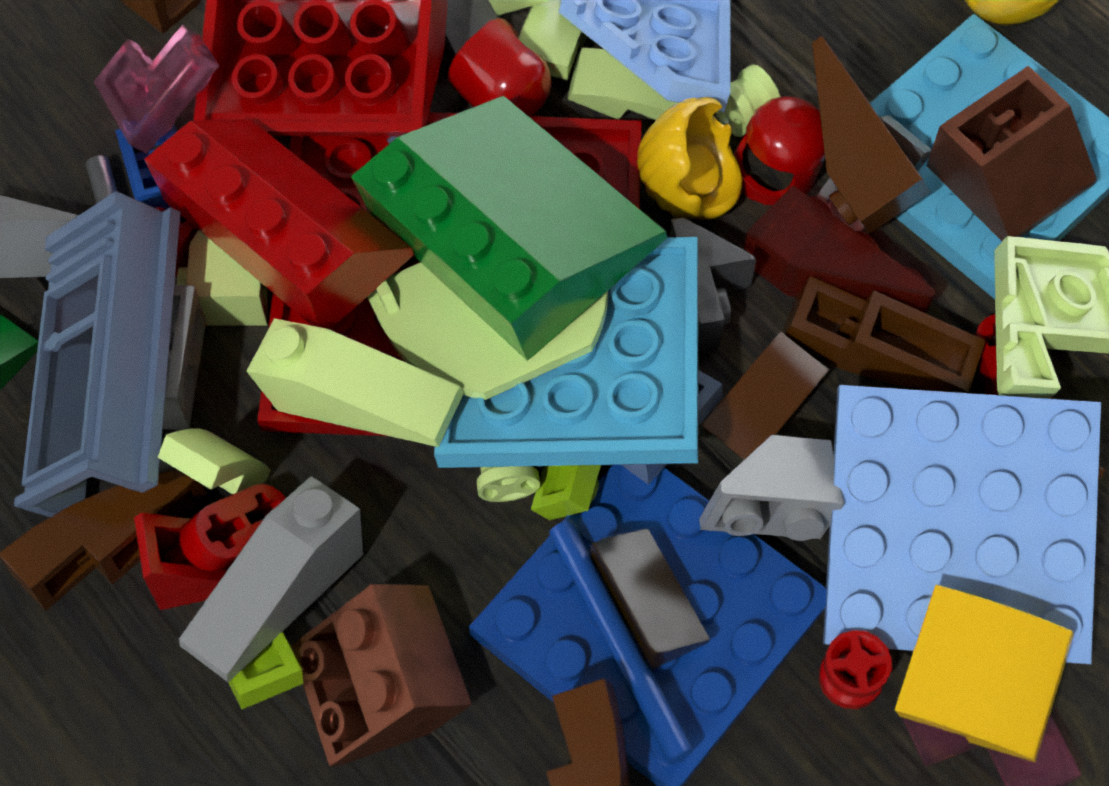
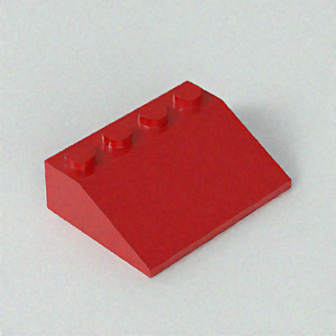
M206 0L193 121L252 120L271 136H401L427 125L444 52L448 0Z

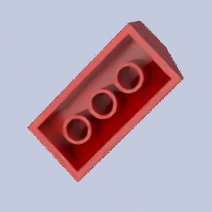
M252 120L189 121L144 159L167 204L173 209L180 211V215L312 326L331 330L414 255L412 247Z

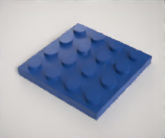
M612 465L600 478L597 494L590 503L589 510L567 516L563 521L571 520L589 554L591 552V544L603 538L647 528L653 536L710 638L709 643L652 670L693 752L675 763L668 762L551 536L544 541L469 626V635L552 702L553 695L606 679L614 688L624 728L627 762L657 786H684L824 613L827 588L754 534L734 536L727 532L701 530L699 518L709 500L666 468H663L650 484H647L623 465Z

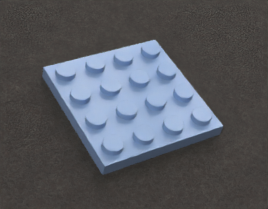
M839 385L837 388L834 439V485L842 490L844 505L840 510L832 511L829 526L823 644L830 645L831 641L841 633L860 630L879 637L888 649L914 651L935 584L1015 608L1072 630L1074 637L1066 663L1091 664L1101 402Z

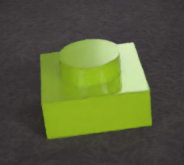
M601 465L543 466L540 476V488L535 493L531 510L548 520L588 511L590 503L595 498L599 488L598 474Z
M283 632L228 682L241 709L304 684L302 669Z

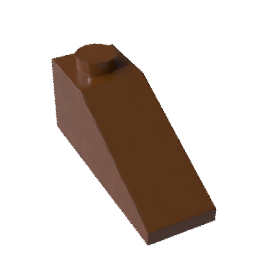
M820 36L812 42L826 169L827 174L838 188V190L829 195V198L848 225L859 219L868 232L872 233L929 194L930 190L823 36Z

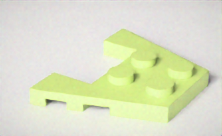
M1007 236L994 250L997 392L1001 396L1051 399L1061 389L1047 349L1109 354V251L1105 246Z

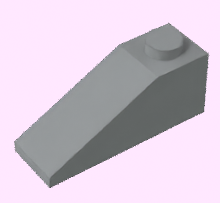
M310 476L264 518L180 636V647L227 682L233 679L363 556L360 508Z

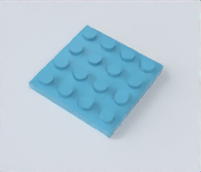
M973 14L874 99L870 105L879 117L890 115L932 149L940 125L1025 67H1031L1071 106L1097 178L1091 188L1022 236L1024 238L1060 241L1109 195V117ZM927 159L918 173L929 188L930 193L899 213L895 218L995 299L994 250L1002 241L926 166Z
M698 237L667 238L608 290L606 318L599 339L592 352L571 360L529 381L521 382L515 387L487 400L480 397L472 398L463 395L439 447H435L434 455L438 468L698 463Z

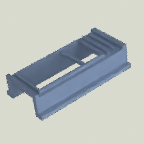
M115 191L46 237L45 250L52 253L48 259V263L51 264V270L46 276V280L49 281V287L44 292L21 485L25 487V492L15 497V507L51 517L70 505L85 499L87 478L91 476L141 493L158 485L160 462L158 455L162 439L180 211L170 207L162 212Z

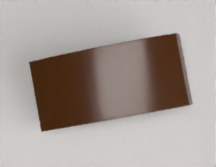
M780 331L702 426L745 460L771 435H776L829 369Z

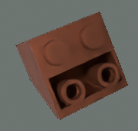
M1029 66L940 125L926 165L1001 241L1007 236H1024L1091 188L1097 180L1071 106Z
M371 584L291 645V649L302 669L303 686L329 767L341 766L428 735L472 705L429 585Z

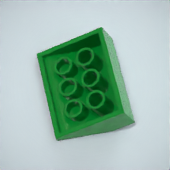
M505 96L397 137L351 176L370 215L412 247L413 256L527 361L667 239L664 229Z

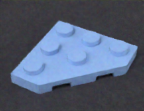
M560 0L559 13L666 100L679 103L687 98L711 97L718 100L723 106L718 111H725L730 96V0Z

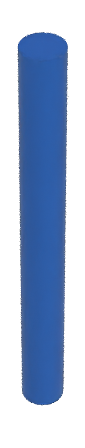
M567 520L551 528L549 534L668 762L675 763L684 759L693 752V749L573 522Z

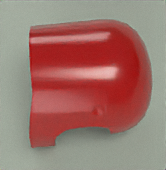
M497 18L488 21L465 42L450 65L448 80L450 85L472 107L505 96L527 116H534L544 105L550 93L552 85L550 70L540 55L526 47L518 39L517 30L504 19Z
M781 96L768 100L754 111L746 127V135L734 153L742 174L741 192L744 195L764 205H786L800 200L812 189L825 159L820 110L812 103L798 97ZM750 147L752 153L765 165L780 172L792 173L793 179L789 187L780 191H771L759 185L750 175L747 176L742 166L744 151Z

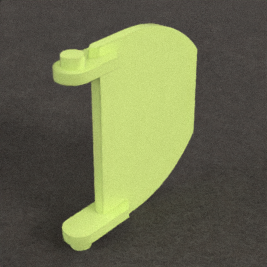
M421 262L391 275L367 296V299L391 345L406 363L459 385L465 396L472 398L480 397L487 400L515 387L521 382L529 381L571 360L592 352L599 339L606 318L608 291L528 361Z

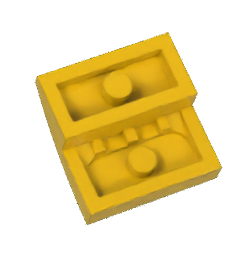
M935 584L895 711L900 717L965 736L969 743L1036 762L1074 633L1072 630L1015 608Z

